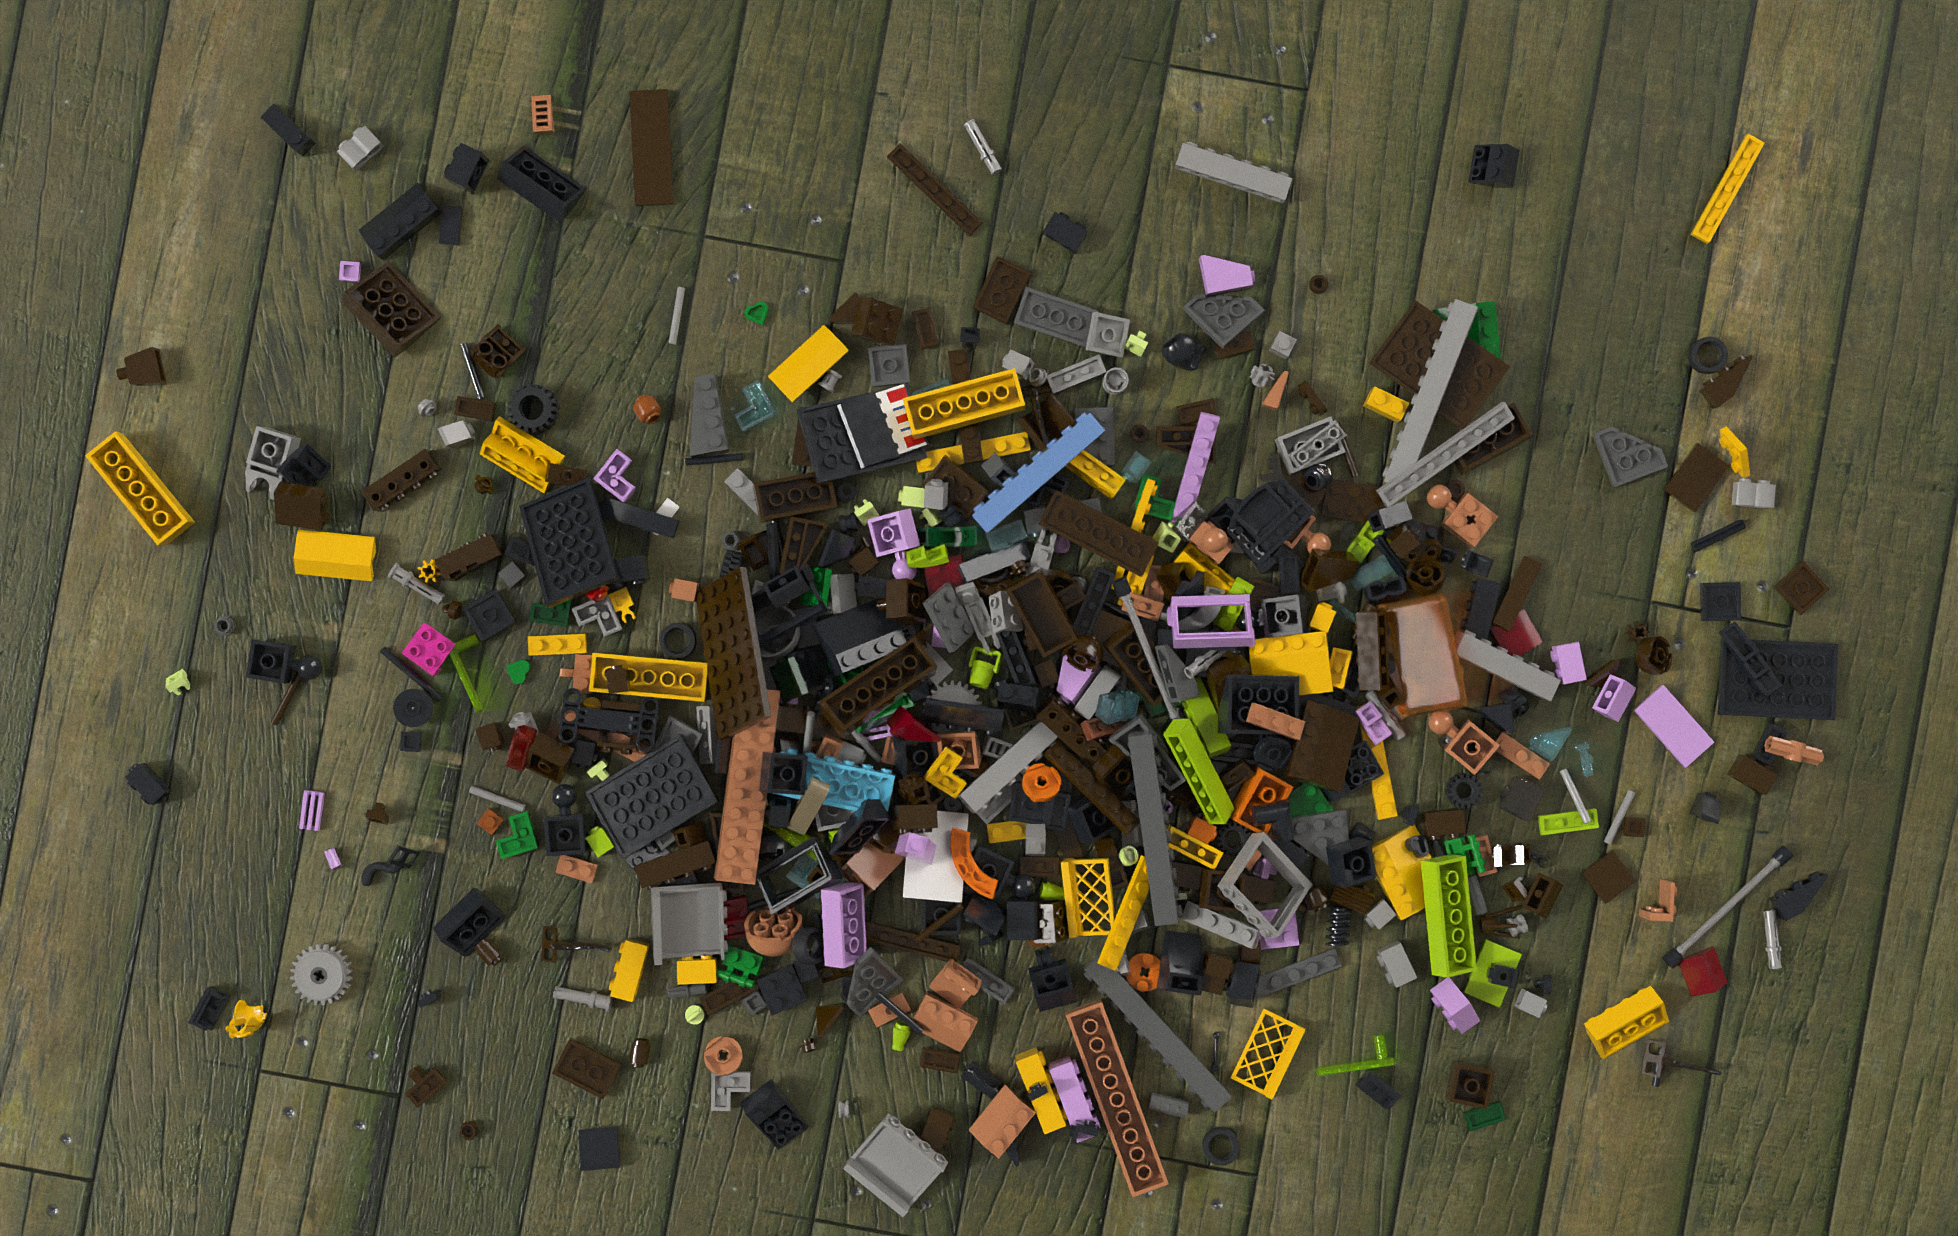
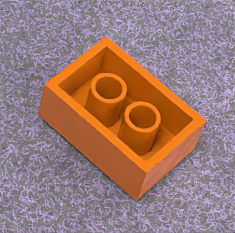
M1254 765L1253 769L1256 774L1244 782L1233 802L1235 809L1230 818L1256 833L1264 832L1267 835L1272 826L1271 823L1254 826L1251 806L1287 799L1293 786Z

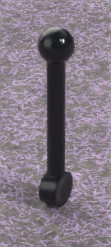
M1214 1032V1064L1211 1066V1069L1217 1072L1219 1070L1217 1060L1220 1033Z

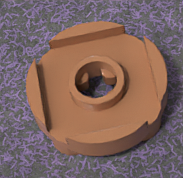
M716 1037L707 1044L704 1062L713 1074L722 1077L731 1075L738 1070L743 1061L742 1049L736 1040L730 1037ZM728 1052L727 1060L720 1061L718 1059L720 1057L719 1053Z

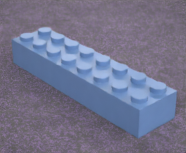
M1084 412L1076 419L1078 423L1073 428L1069 425L1061 432L1063 436L1059 440L1054 438L1046 445L1049 449L1044 453L1039 451L1031 458L1034 461L1029 466L1027 463L1024 464L1017 471L1019 473L1018 476L1008 478L1002 484L1004 486L1002 490L999 491L997 489L988 496L990 500L987 503L981 502L973 509L975 513L972 516L987 533L1106 431L1091 413L1087 415Z

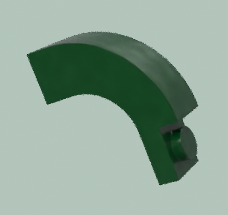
M981 526L916 528L920 543L918 547L923 545L924 547H938L943 544L946 547H974L983 545V529Z

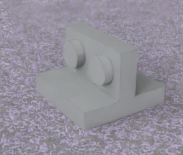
M854 574L831 575L827 601L828 611L821 615L839 614L857 607L856 592H854Z

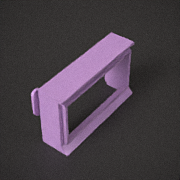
M1250 594L1176 596L1171 598V605L1167 608V624L1172 627L1173 648L1253 647L1255 645V635L1251 620ZM1244 605L1246 632L1179 633L1177 607Z

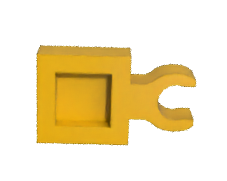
M627 587L608 595L615 612L622 611V620L627 623V614H631L633 620L636 619L634 612L629 608L634 603Z

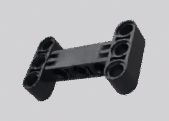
M570 688L565 692L558 733L562 743L568 746L574 745L578 738L579 729L635 735L637 736L636 746L641 754L647 755L654 750L660 710L659 703L655 698H645L641 704L640 714L584 708L582 707L583 698L578 689ZM576 694L579 698L576 702L568 701L569 696ZM648 703H654L656 705V708L653 711H647L645 709ZM574 713L576 717L573 721H567L566 715ZM651 722L653 723V728L645 730L643 729V724ZM572 732V739L564 740V733ZM647 740L651 743L648 749L640 747L643 741Z

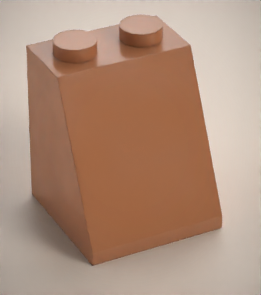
M868 842L859 853H855L841 867L844 875L843 878L847 882L863 883L865 898L883 882L904 858L897 854L883 853Z

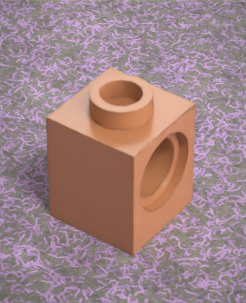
M674 579V582L670 584L669 593L672 594V598L696 602L695 595L700 583Z

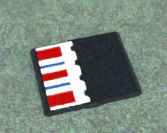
M907 382L881 391L871 392L866 396L837 405L861 468L889 459H896L903 454L931 445L928 436L913 439L903 398L912 396Z

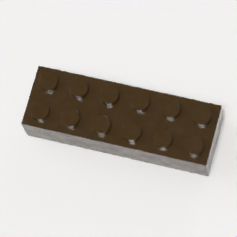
M913 637L820 700L819 710L843 739L936 674L937 665Z

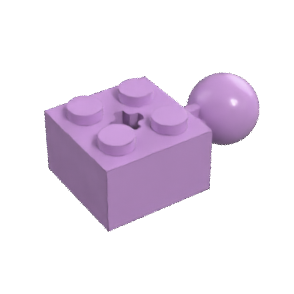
M911 508L868 519L876 556L894 553L896 557L892 567L894 577L896 579L908 578L912 580L916 575L917 568L908 566L905 550L918 547L920 543Z

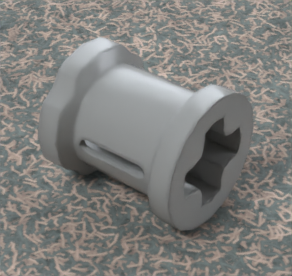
M829 369L822 382H819L818 385L833 393L835 384L842 376Z

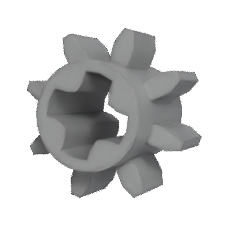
M1260 364L1259 367L1254 365L1250 378H1252V383L1257 387H1264L1266 384L1270 386L1274 380L1273 376L1275 373L1267 364Z

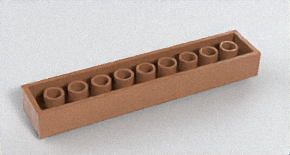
M767 689L771 717L733 735L714 879L717 881L755 885L767 792L759 791L763 752H773L781 692L778 690Z
M1101 999L1065 1011L1132 1198L1168 1185V1180Z

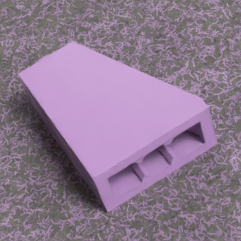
M1202 255L1199 258L1206 296L1251 288L1253 282H1255L1254 271H1250V266L1206 255Z
M1065 654L1057 692L1067 705L1072 703L1076 706L1102 668L1099 666L1094 672H1091L1092 669H1086L1085 672L1080 671L1066 661L1068 657Z
M909 832L899 836L895 854L932 865L937 845L927 837Z

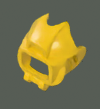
M239 1000L234 1009L233 1019L225 1029L229 1033L230 1038L252 1036L254 1031L259 1030L264 1023L267 1013H263V1005L248 1006L245 1000ZM245 1024V1026L238 1032L235 1026Z

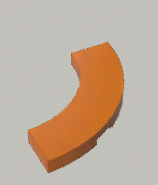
M952 827L950 850L959 875L973 890L993 899L998 880L985 874L975 863L970 849L971 832Z

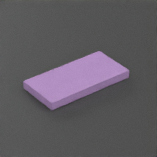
M1664 685L1659 686L1633 710L1685 768L1714 743Z

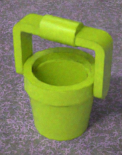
M975 647L969 662V667L972 668L969 684L978 688L988 689L994 673L999 672L1003 654L995 651L994 648H990V652L986 653L984 647ZM978 652L998 656L995 666L976 660Z

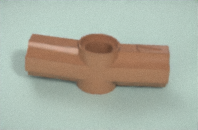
M1769 736L1765 741L1766 752L1784 756L1786 759L1818 766L1824 758L1821 749L1806 746V744L1801 742L1788 741Z

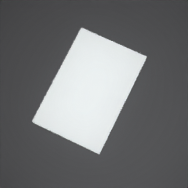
M937 811L938 828H933L932 832L917 833V830H913L914 834L929 838L937 845L932 865L906 857L903 897L962 903L963 878H961L954 865L950 850V837L952 827L967 831L968 814Z

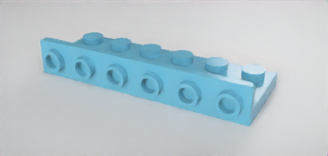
M786 748V751H781V753L799 754L797 753L798 750ZM805 752V756H808L805 788L812 777L831 785L823 802L824 805L857 811L864 800L880 799L888 812L896 774L892 773L893 770L881 768V771L875 770L872 765L862 764L861 767L854 765L855 762L843 760L842 763L835 761L836 758L824 756L823 759L816 757L817 754ZM772 793L796 799L801 797V795Z

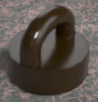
M453 600L451 604L444 605L442 611L448 614L449 619L457 620L462 612V603Z

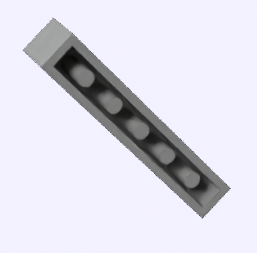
M1192 142L1182 143L1174 169L1282 204L1286 200L1292 178L1288 177L1287 173L1280 171L1275 173L1266 166L1256 167L1250 161H1238L1229 154H1223L1222 156L1216 154V151L1213 149L1205 148L1204 150L1198 148V145Z
M1465 630L1464 633L1456 632L1447 651L1448 653L1541 699L1552 701L1561 681L1555 678L1553 672L1548 670L1543 672L1539 670L1540 666L1532 662L1527 664L1523 662L1524 658L1516 654L1511 656L1507 654L1508 650L1500 646L1494 648L1491 646L1492 642L1483 638L1478 640L1475 638L1476 634Z
M1039 721L957 797L972 814L977 811L981 813L988 806L986 803L991 798L994 801L1002 794L1000 790L1005 785L1008 788L1016 781L1014 777L1018 773L1022 775L1030 767L1028 764L1032 760L1036 762L1044 755L1042 751L1046 747L1051 748L1056 744L1058 736Z

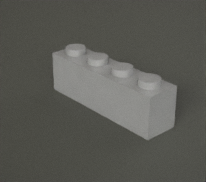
M1187 901L1181 917L1184 921L1251 949H1256L1261 937L1257 928L1215 910L1199 908V904L1193 901Z

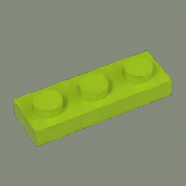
M1237 577L1228 595L1251 594L1254 586ZM1244 605L1221 606L1213 623L1226 631H1231Z
M1586 809L1591 819V822L1584 824L1578 810L1539 815L1540 835L1599 828L1597 809Z

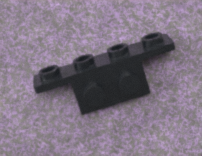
M1413 520L1404 522L1406 526L1411 525L1419 536L1418 541L1435 539L1441 542L1443 529ZM1384 529L1382 536L1385 538L1393 530ZM1441 545V555L1436 559L1452 563L1457 556L1458 550Z

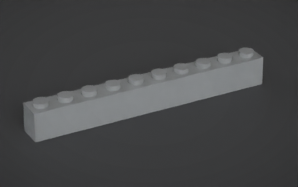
M1457 299L1454 302H1450L1447 309L1449 317L1447 321L1443 320L1439 330L1442 332L1440 339L1436 338L1432 348L1435 350L1434 355L1428 358L1425 368H1428L1425 376H1421L1418 386L1421 387L1419 393H1415L1412 398L1411 404L1414 406L1412 411H1408L1405 416L1404 422L1407 424L1404 430H1400L1397 437L1399 444L1397 448H1393L1390 454L1392 462L1390 466L1386 465L1383 472L1384 482H1389L1419 460L1479 307Z

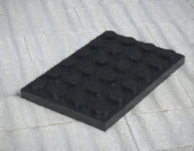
M869 393L797 409L817 485L927 458V453L924 447L903 454L896 459H889L865 468L860 467L837 405L866 396Z
M589 477L519 506L544 602L548 608L619 579L592 480Z
M1721 638L1718 715L1835 720L1838 644L1751 640L1760 651V656L1771 668L1772 674L1782 685L1781 688L1765 698Z
M683 734L678 735L585 792L621 859H625L720 801Z

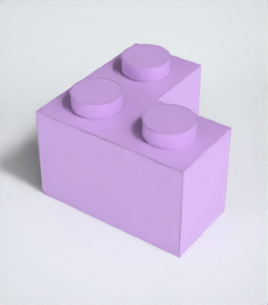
M1449 977L1430 990L1434 996L1431 998L1437 1008L1442 1007L1444 1009L1442 1013L1453 1030L1458 1029L1463 1034L1480 1022L1471 1003Z

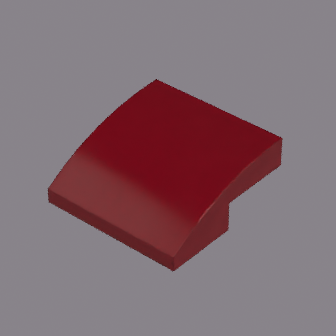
M1524 609L1520 610L1510 632L1495 625L1489 631L1497 646L1508 650L1507 654L1511 656L1513 654L1521 656L1543 642Z
M746 895L729 897L727 901L723 902V907H727V918L724 919V924H727V935H724V940L746 937L744 923L749 915Z

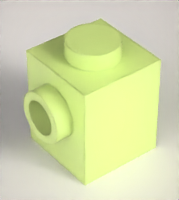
M1161 522L1152 538L1159 542L1158 546L1173 553L1182 539V535L1178 530L1179 527L1175 524Z

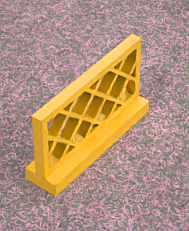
M1066 858L1061 862L1069 938L1109 935L1110 930H1105L1099 925L1105 918L1112 927L1115 920L1109 858ZM1096 863H1104L1102 875L1093 869ZM1076 864H1082L1088 869L1083 876L1077 872ZM1089 872L1098 878L1093 885L1085 879ZM1100 880L1106 885L1107 890L1104 894L1095 888ZM1081 881L1090 888L1085 895L1079 890L1078 885ZM1092 890L1100 897L1095 904L1087 897ZM1102 899L1109 907L1106 913L1097 906ZM1083 900L1092 906L1088 913L1081 909ZM1094 909L1102 915L1098 922L1089 916ZM1085 919L1094 925L1092 930H1083V921Z
M1264 1008L1231 1078L1272 1100L1306 1028ZM1265 1014L1273 1017L1274 1026L1264 1027L1262 1020ZM1261 1024L1262 1030L1257 1031ZM1287 1024L1293 1027L1290 1035L1282 1037L1279 1026ZM1277 1028L1280 1038L1269 1041L1266 1031ZM1264 1032L1267 1043L1257 1046L1254 1037L1256 1034ZM1281 1040L1283 1051L1274 1054L1271 1044ZM1253 1041L1254 1047L1249 1048ZM1268 1045L1272 1055L1261 1059L1258 1048ZM1255 1049L1259 1060L1248 1063L1246 1054L1248 1051ZM1273 1058L1275 1067L1273 1070L1266 1072L1262 1061ZM1260 1062L1263 1073L1253 1076L1249 1065ZM1247 1066L1250 1074L1249 1078L1242 1079L1236 1076L1240 1068ZM1272 1073L1268 1079L1267 1074ZM1265 1075L1267 1084L1264 1090L1256 1086L1254 1078Z

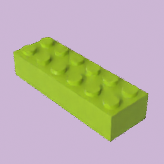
M1448 854L1421 860L1432 975L1448 978L1476 971L1466 856Z

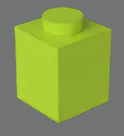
M596 826L588 832L590 835L586 837V840L597 857L614 848L604 827L599 828Z

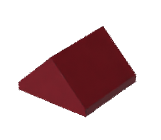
M1713 946L1686 956L1679 963L1691 996L1715 993L1728 983Z

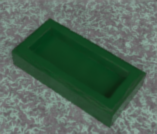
M1500 1100L1489 1103L1488 1110L1477 1107L1463 1112L1469 1131L1507 1120Z

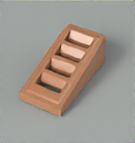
M551 95L531 96L533 133L535 135L555 133ZM537 101H547V104L537 105ZM547 108V111L537 112V109ZM547 115L548 117L546 119H538V116ZM548 122L547 126H539V123Z
M1284 371L1279 376L1263 401L1262 407L1272 410L1278 409L1289 374L1288 371Z

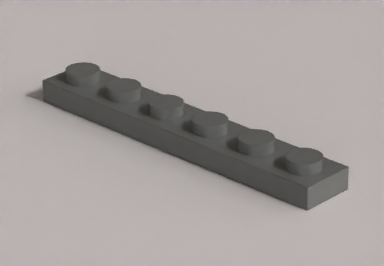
M1335 948L1260 975L1255 999L1342 967Z

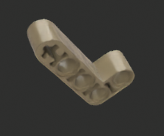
M814 777L811 778L805 788L804 795H801L800 799H795L787 829L802 835L806 833L827 797L830 784Z

